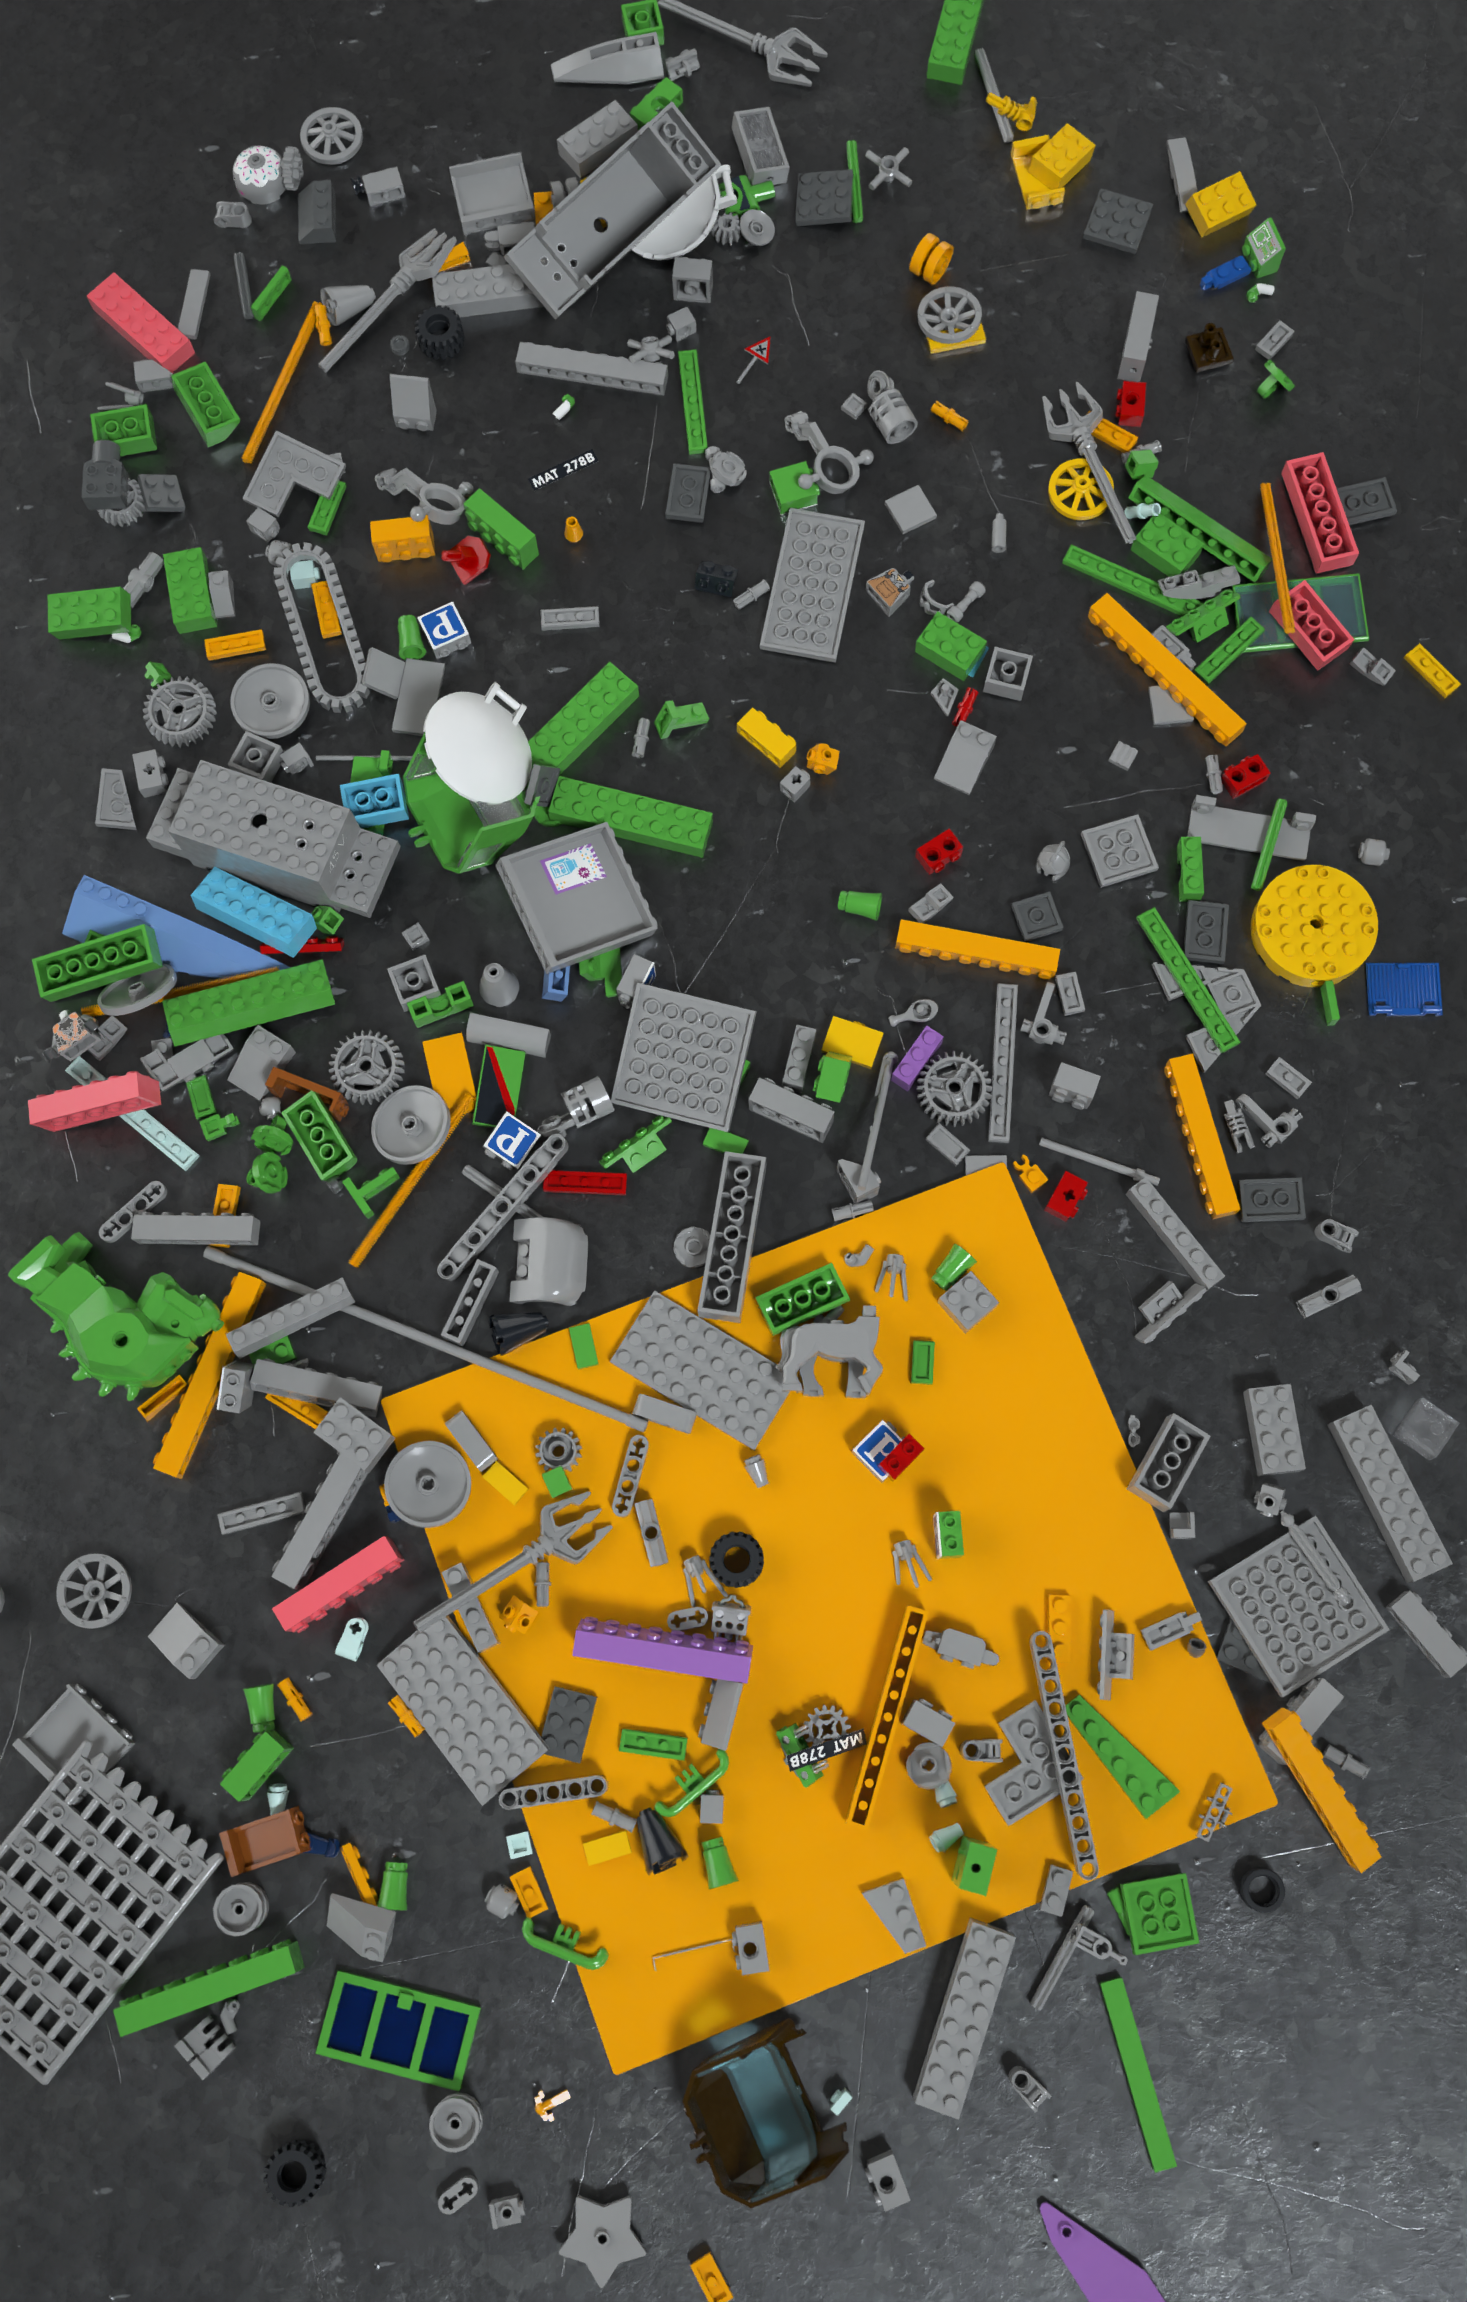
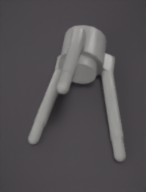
M106 382V386L125 392V402H128L129 405L100 406L97 409L116 410L142 405L144 394L142 391L129 389L113 382Z
M887 1255V1261H883L875 1292L879 1291L888 1269L887 1272L891 1273L889 1296L893 1297L896 1274H900L901 1271L904 1301H908L906 1264L903 1263L904 1257L902 1255Z
M910 1540L894 1544L895 1551L892 1554L895 1563L897 1585L901 1584L900 1558L901 1561L906 1560L916 1588L919 1587L911 1562L913 1555L928 1581L932 1580L917 1553L915 1545H912Z
M699 1555L683 1562L685 1565L683 1571L686 1576L692 1607H695L691 1576L692 1578L696 1577L702 1592L706 1593V1588L701 1578V1574L704 1573L703 1569L722 1595L728 1598V1594L708 1568L705 1560L701 1561Z

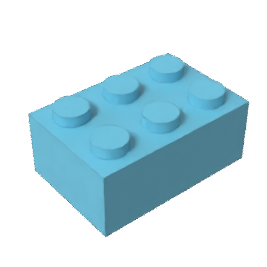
M399 774L340 785L343 807L349 808L352 811L361 829L409 819L404 786Z

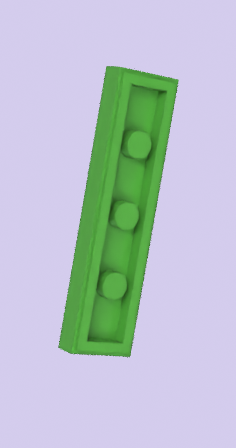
M1251 616L1194 670V673L1209 685L1265 632V628Z

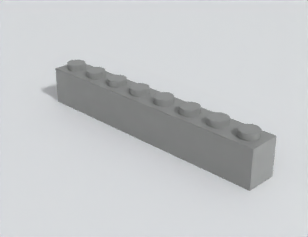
M520 342L515 361L517 373L663 396L668 380V365L659 362L652 363L638 360L635 363H631L625 357L575 351L569 348L562 349L550 345H536L531 342Z

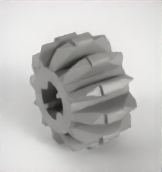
M724 212L722 216L717 215L712 227V235L715 237L716 242L722 241L723 246L725 243H729L731 246L732 241L738 243L739 237L742 236L738 215L733 216L732 212L729 215H726Z

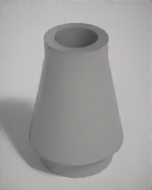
M760 1454L744 1460V1467L757 1488L769 1484L764 1458L762 1459Z

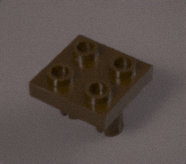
M1214 323L1206 324L1204 332L1189 335L1185 338V343L1196 372L1233 363L1234 358L1223 328H1215Z

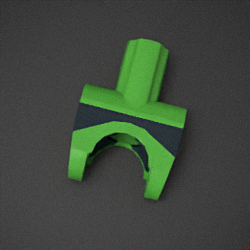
M745 175L731 178L737 203L726 208L724 213L729 215L730 212H735L733 216L738 215L740 220L745 212L753 209L760 210L758 202L775 197L772 181L769 180L751 186L749 178ZM724 182L719 185L721 198L727 196L726 191H722L725 189Z

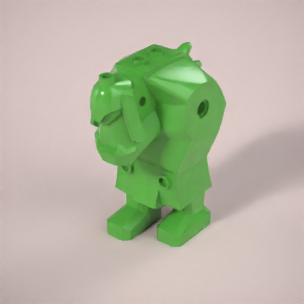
M80 1232L73 1234L63 1245L51 1235L45 1237L10 1270L8 1276L20 1287L27 1288L33 1292L30 1299L54 1319L52 1321L54 1324L50 1329L52 1333L64 1330L68 1343L66 1348L61 1350L58 1355L61 1357L72 1356L79 1362V1369L72 1375V1379L80 1381L93 1377L101 1383L98 1392L101 1397L109 1394L118 1385L124 1386L127 1389V1400L132 1401L137 1397L139 1390L163 1384L199 1349L195 1344L198 1337H204L211 1330L217 1332L224 1325V1322L220 1319L221 1313L219 1308L211 1298L204 1293L199 1297L197 1295L192 1296L182 1289L172 1276L164 1272L149 1278L136 1303L125 1292L110 1285L106 1287V1282L98 1274L96 1275L93 1267L84 1260L93 1244Z

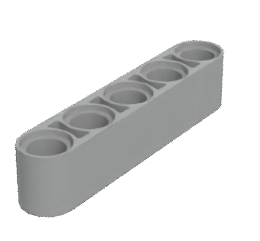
M593 1775L513 1787L501 1792L499 1803L502 1808L511 1810L597 1797L607 1791L608 1781L602 1775ZM595 1779L601 1780L604 1784L601 1792H596L592 1788V1782ZM574 1782L581 1785L582 1791L579 1795H574L570 1791V1786ZM551 1786H556L560 1791L556 1799L551 1798L548 1794ZM529 1789L537 1792L538 1796L535 1802L529 1801L526 1797ZM508 1792L515 1795V1803L513 1805L506 1804L504 1800Z

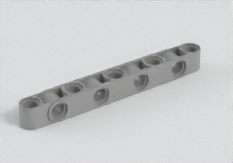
M551 1135L534 1152L451 1248L447 1256L438 1265L437 1272L441 1278L447 1281L456 1280L554 1169L569 1147L567 1140L562 1135ZM556 1140H562L563 1142L560 1149L553 1148ZM530 1171H534L535 1178L531 1181H527V1173ZM502 1203H507L508 1209L503 1213L499 1212V1206ZM475 1234H479L481 1237L477 1244L472 1243V1237ZM447 1266L453 1267V1272L450 1276H445L444 1273Z

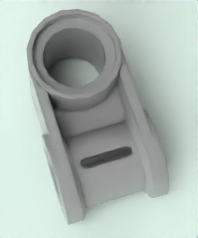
M217 202V215L214 217V223L217 226L223 228H246L250 226L252 218L246 204L243 202Z
M1331 1219L1323 1221L1315 1228V1236L1320 1241L1348 1253L1352 1251L1353 1248L1351 1246L1354 1238L1359 1234L1356 1229ZM1323 1226H1327L1330 1229V1235L1324 1232Z
M1003 1739L966 1740L960 1746V1754L965 1760L1003 1762L1000 1747ZM969 1744H973L976 1747V1753L972 1757L966 1754V1747Z
M1014 2066L1011 2068L1008 2075L1010 2083L1021 2095V2098L1036 2113L1040 2104L1046 2098H1050L1051 2094L1024 2067ZM1018 2074L1025 2075V2081L1022 2084L1015 2083V2077Z

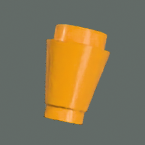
M569 517L566 520L564 536L570 542H578L583 536V530L575 517Z

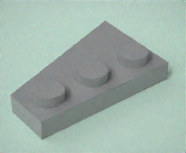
M904 1878L862 1892V1895L905 1954L926 1947Z

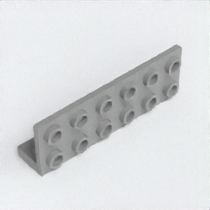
M1196 795L1191 807L1187 837H1201V843L1261 853L1272 816L1215 807L1216 798ZM1296 812L1292 820L1283 818L1273 856L1305 861L1308 852L1310 830L1315 824L1316 815Z

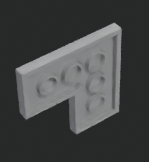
M275 431L242 499L276 517H279L295 484L330 500L346 468V464Z
M1036 1700L998 1723L1021 1761L1020 1764L984 1785L1007 1826L1015 1823L1060 1794L1044 1713ZM1065 1747L1058 1751V1756L1061 1760H1066L1069 1756ZM1067 1770L1063 1773V1780L1066 1783H1070L1074 1776L1071 1770ZM1079 1772L1080 1780H1083V1777Z

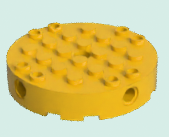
M1323 865L1299 866L1277 876L1270 882L1257 901L1251 918L1253 945L1257 954L1266 963V966L1278 977L1280 975L1289 980L1290 983L1304 987H1321L1325 981H1333L1336 984L1352 975L1370 955L1378 934L1377 912L1368 892L1350 875L1336 868Z

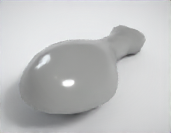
M929 999L915 1001L905 1013L897 1016L891 1015L888 1018L890 1025L896 1026L903 1021L927 1022L937 1014L938 1005Z

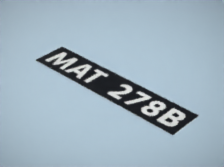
M591 449L528 478V481L535 491L598 462V459Z
M864 1728L787 1755L790 1772L866 1745Z

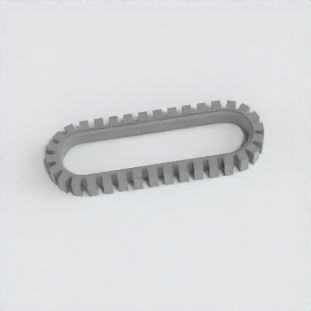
M304 542L303 549H301L299 543L293 544L294 552L286 548L282 551L284 558L278 556L275 562L277 568L274 567V576L309 689L318 704L321 703L322 707L329 711L332 707L333 712L341 713L342 706H344L346 713L353 711L351 704L354 703L357 707H360L363 704L361 697L367 699L370 692L368 687L361 685L366 660L335 565L327 552L324 553L323 548L318 545L313 549L311 543ZM308 559L315 561L324 571L357 673L356 687L346 696L336 697L329 695L321 685L288 581L290 568L300 560Z

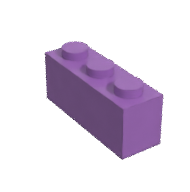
M926 1026L892 1073L891 1081L908 1092L919 1077L920 1071H923L925 1064H928L941 1046L944 1036Z

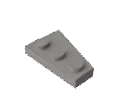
M101 769L95 820L97 827L136 830L122 770Z

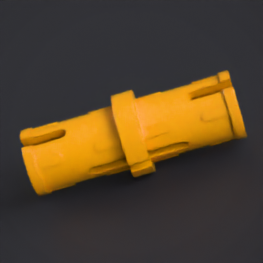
M319 304L314 306L317 321L315 325L319 332L320 345L329 346L332 344L330 335L331 324L327 318L326 305Z
M939 401L933 404L931 412L944 419L945 423H950L961 431L968 425L969 420L958 415L953 408L949 409Z
M289 1677L277 1685L287 1699V1705L292 1707L300 1722L313 1714L302 1699V1693H298Z
M399 1695L388 1702V1705L400 1718V1723H404L415 1738L425 1730Z

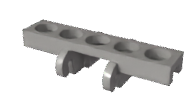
M1220 1783L1213 1799L1207 1797V1800L1212 1803L1206 1816L1199 1814L1203 1821L1196 1834L1197 1837L1209 1842L1217 1823L1219 1828H1222V1826L1227 1827L1225 1821L1228 1815L1233 1813L1230 1812V1808L1224 1809L1232 1788ZM1223 1787L1227 1788L1225 1796L1220 1794ZM1217 1798H1222V1803L1217 1802ZM1217 1808L1219 1811L1216 1817L1211 1815V1809ZM1222 1811H1224V1814L1219 1822L1218 1820L1221 1816ZM1206 1822L1211 1823V1827H1208ZM1203 1829H1208L1207 1836L1204 1838L1201 1832Z

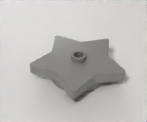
M580 2195L576 2197V2228L561 2246L559 2254L586 2263L600 2288L605 2286L619 2263L646 2255L645 2247L630 2227L631 2196L609 2204H600ZM599 2235H605L607 2237V2241H601L598 2238Z

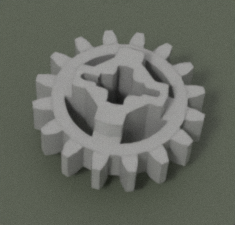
M288 146V148H285L286 152H284L283 159L280 160L281 177L284 179L283 184H285L287 190L296 191V189L298 190V185H300L301 177L304 175L303 160L300 158L297 147Z
M823 1705L822 1711H819L817 1707L814 1708L816 1714H808L811 1719L810 1722L804 1721V1724L809 1725L808 1728H810V1731L806 1733L810 1736L806 1739V1742L813 1741L812 1746L821 1744L825 1739H835L848 1734L846 1729L851 1728V1725H845L848 1717H841L843 1712L841 1709L837 1713L834 1712L835 1706L833 1705L830 1710H827L826 1705ZM823 1714L832 1715L829 1720H821L819 1718ZM834 1720L831 1727L832 1734L827 1733L820 1738L823 1732L822 1725L831 1724ZM838 1721H840L842 1726L841 1735L836 1731ZM813 1723L818 1727L816 1738H814L812 1733Z

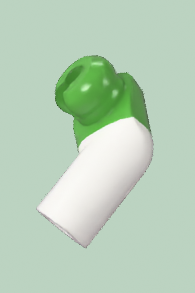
M1258 283L1248 290L1246 297L1249 302L1254 303L1260 294L1272 295L1274 286Z
M569 394L563 396V403L553 412L558 420L575 404L574 398Z
M131 625V632L112 634V638L130 643L141 636V631L138 625Z

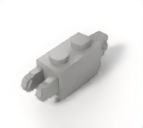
M534 222L497 226L498 230L485 233V247L489 251L501 250V254L505 256L535 228Z
M950 1628L942 1631V1633L925 1631L922 1644L941 1654L940 1659L953 1662V1659L962 1661L961 1666L974 1669V1665L980 1666L981 1663L994 1666L999 1662V1656L992 1651L986 1650V1644L981 1638Z

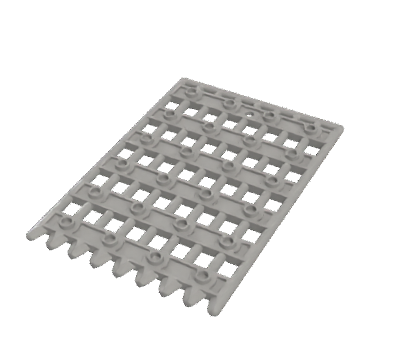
M87 1739L82 1742L0 1845V1859L10 1847L20 1855L8 1871L0 1865V1901L7 1906L0 1915V1964L11 1972L0 1986V2047L43 2085H47L223 1861V1855L220 1853H215L207 1860L203 1858L208 1845L206 1839H198L191 1845L186 1844L191 1833L190 1825L183 1824L174 1831H171L170 1827L174 1819V1812L172 1810H165L155 1817L153 1814L158 1803L156 1796H148L139 1803L137 1798L141 1791L140 1782L134 1781L124 1788L120 1787L125 1775L124 1768L116 1767L105 1774L104 1770L108 1763V1755L106 1753H100L89 1760L87 1757L92 1748V1742ZM69 1775L77 1782V1785L64 1799L55 1790L66 1776ZM85 1789L94 1798L84 1811L80 1813L72 1804ZM101 1803L110 1813L99 1827H96L88 1818ZM40 1811L49 1820L36 1835L27 1825ZM118 1818L126 1825V1828L114 1842L104 1833L115 1819ZM56 1825L65 1834L57 1845L51 1849L43 1840ZM134 1832L143 1842L130 1856L121 1847ZM73 1840L81 1849L72 1861L67 1863L59 1855L68 1843ZM151 1847L160 1855L147 1871L138 1861L147 1849ZM89 1854L98 1863L85 1878L76 1869ZM27 1861L36 1871L23 1886L14 1876ZM168 1861L176 1868V1871L163 1885L154 1876L164 1863ZM105 1868L114 1878L105 1890L100 1892L92 1884ZM184 1875L193 1885L180 1900L171 1890ZM44 1876L53 1885L42 1899L39 1900L30 1891ZM122 1883L131 1892L118 1907L109 1898ZM61 1891L69 1900L56 1915L47 1905L57 1892ZM139 1898L147 1905V1908L135 1922L126 1912L134 1901ZM76 1905L86 1914L75 1928L72 1929L63 1920ZM155 1912L164 1922L151 1936L142 1927ZM15 1913L23 1920V1923L10 1936L2 1927L11 1915ZM91 1920H94L102 1929L89 1944L80 1934ZM31 1927L40 1936L27 1951L18 1942ZM109 1934L118 1944L110 1955L105 1958L97 1951V1948ZM48 1942L56 1949V1952L43 1966L34 1957L44 1944ZM126 1949L135 1959L122 1973L113 1964ZM65 1957L73 1966L60 1981L51 1971L61 1958ZM80 1971L89 1981L81 1992L76 1995L68 1988V1985ZM19 1979L27 1988L14 2003L5 1994L14 1982ZM97 1986L106 1996L93 2010L84 2001ZM35 1994L44 2003L31 2018L22 2008L31 1996ZM51 2008L60 2018L51 2030L47 2032L38 2023ZM68 2023L77 2033L66 2047H63L55 2038ZM4 2031L14 2038L12 2043L2 2035ZM20 2046H23L31 2054L29 2058L19 2050ZM37 2061L48 2069L45 2073L35 2065Z

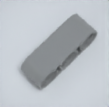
M643 1394L638 1395L632 1413L648 1421L688 1434L691 1433L697 1413Z
M462 1410L445 1423L480 1472L498 1460L497 1456Z

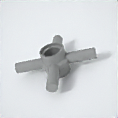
M906 147L895 157L887 155L882 159L872 151H867L865 157L879 166V174L869 183L871 190H874L882 181L891 182L895 178L907 187L911 186L913 181L902 174L898 166L909 154V150Z
M670 335L660 340L654 336L645 337L641 340L642 342L632 339L628 340V347L640 350L629 357L631 363H635L642 358L647 362L657 361L660 359V356L669 359L674 358L673 351L662 348L672 342Z

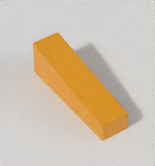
M464 242L453 247L439 272L470 261Z
M178 1375L140 1405L137 1410L148 1422L184 1391L188 1384Z

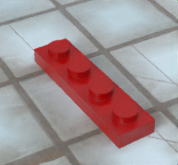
M311 936L298 953L342 951L344 948V938L327 936L326 939H318L316 936ZM262 943L260 946L261 954L283 953L265 943Z
M552 1170L544 1179L543 1191L626 1195L627 1174Z

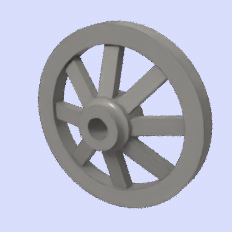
M328 107L317 110L304 121L300 131V139L304 151L311 159L322 164L333 165L349 160L358 152L362 145L363 132L359 120L351 112L338 107ZM332 117L330 121L324 120V118ZM339 118L347 120L345 122L337 123ZM316 123H319V124L322 126V127L312 128L313 125L316 124ZM354 127L355 135L345 132L342 129ZM320 134V135L309 145V143H308V136ZM340 137L350 140L353 143L350 145L349 148L346 149L343 143L341 142ZM324 140V154L315 151V149ZM335 143L341 153L330 155L331 144Z
M942 287L931 291L922 299L918 308L919 327L926 336L940 343L953 344L965 341L975 334L981 323L982 310L979 301L973 294L958 287ZM950 296L961 299L955 308L951 307ZM944 297L945 308L942 310L934 300ZM966 303L972 307L973 310L959 315ZM930 306L938 316L925 314L926 308ZM975 317L971 325L961 322ZM927 321L939 324L932 328ZM954 328L962 329L963 331L955 333ZM943 329L948 330V334L941 333L940 331Z
M103 1554L84 1555L71 1562L61 1574L56 1591L57 1603L65 1618L74 1625L90 1629L102 1628L115 1622L125 1612L131 1599L132 1584L128 1571L115 1558ZM99 1562L96 1580L85 1564ZM108 1564L116 1570L117 1574L103 1582ZM78 1568L87 1581L86 1585L69 1581ZM121 1580L122 1595L108 1591V1588ZM67 1587L83 1591L84 1595L67 1602ZM96 1588L100 1590L98 1595H95ZM105 1598L119 1601L112 1613L109 1612ZM88 1600L89 1603L82 1618L78 1617L71 1608ZM98 1602L103 1618L89 1621Z

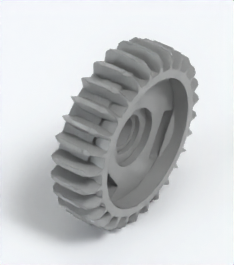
M181 676L175 681L171 677V682L163 680L164 685L157 684V690L151 689L153 695H147L149 701L144 702L146 708L142 709L145 714L143 718L150 733L158 741L162 740L165 745L169 742L172 747L177 743L181 748L182 743H185L188 747L190 741L196 744V738L198 737L203 740V733L209 735L207 728H213L211 722L216 721L214 717L217 714L216 704L208 688L204 687L201 682L198 683L195 679L190 681L188 677L183 681ZM188 692L194 694V696L190 697L176 693ZM176 706H183L184 709L181 713H174ZM158 710L162 711V715L165 721V724L163 726H159L158 723ZM199 718V720L192 727L188 728L192 723H194Z
M361 1030V1036L353 1032L354 1038L352 1039L346 1035L347 1042L344 1043L340 1040L339 1042L342 1047H334L337 1055L331 1054L335 1061H329V1065L333 1067L329 1069V1073L333 1075L330 1079L332 1082H335L333 1086L335 1089H339L338 1092L342 1095L345 1094L347 1100L352 1097L353 1103H356L358 1099L362 1105H364L366 1099L370 1105H372L373 1099L380 1103V1096L386 1099L387 1092L393 1093V1086L399 1088L396 1080L403 1081V1078L399 1075L405 1073L404 1069L401 1068L405 1063L403 1060H400L403 1058V1055L399 1052V1047L397 1045L394 1046L395 1042L392 1039L388 1041L387 1035L381 1038L380 1032H377L374 1036L372 1030H369L368 1035ZM357 1048V1052L345 1065L343 1062L347 1055ZM387 1050L392 1061V1067L386 1068L380 1054L381 1051ZM362 1062H371V1068L368 1071L361 1070L360 1065ZM355 1084L374 1086V1089L361 1091L354 1089Z
M953 1051L951 1057L945 1052L944 1059L938 1054L936 1056L937 1062L930 1059V1066L925 1064L924 1070L926 1072L920 1071L919 1075L922 1078L917 1080V1084L922 1085L916 1088L917 1092H922L917 1096V1099H923L920 1107L927 1106L924 1111L925 1114L931 1111L930 1118L933 1119L935 1116H938L937 1123L944 1119L945 1126L948 1125L949 1121H952L954 1127L957 1121H960L963 1126L965 1119L972 1123V1116L978 1119V1112L983 1114L985 1112L983 1106L987 1107L989 1105V1101L986 1099H991L992 1094L987 1093L992 1091V1086H988L991 1083V1078L985 1079L989 1072H982L984 1064L977 1066L978 1059H975L973 1062L970 1061L971 1055H968L965 1059L963 1058V1052L960 1053L959 1057H956L955 1051ZM947 1066L956 1067L955 1070L939 1076L936 1073L937 1070ZM955 1082L960 1085L961 1089L959 1092L954 1093L950 1091L949 1085ZM973 1082L980 1085L978 1102L971 1101ZM934 1097L951 1110L948 1112L938 1107L933 1102Z

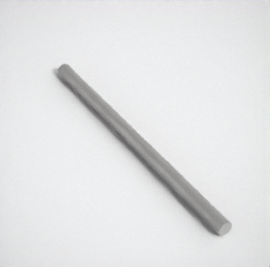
M316 755V760H353L355 756ZM360 756V757H374V758H378V757H381V756ZM392 756L393 761H411L413 757Z

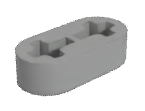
M702 1607L674 1611L668 1616L667 1624L672 1630L679 1631L701 1627L707 1623L708 1613ZM695 1611H700V1614L705 1615V1618L701 1619V1623H697V1620L689 1621V1617L696 1614ZM674 1615H678L679 1618L686 1617L687 1619L686 1622H681L678 1628H676L675 1624H671Z
M466 2175L444 2191L438 2201L440 2211L444 2214H452L470 2201L478 2192V2180L472 2175ZM464 2182L473 2184L472 2193L469 2191L463 2194L460 2193L465 2186ZM455 2195L457 2196V2199L452 2204L453 2207L444 2205L446 2196L448 2199Z

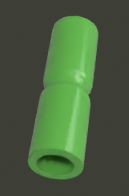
M1119 1887L1108 1891L1107 1895L1129 1936L1122 1893Z

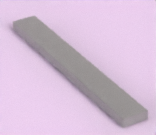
M997 984L988 1142L1009 1143L1018 994V985Z

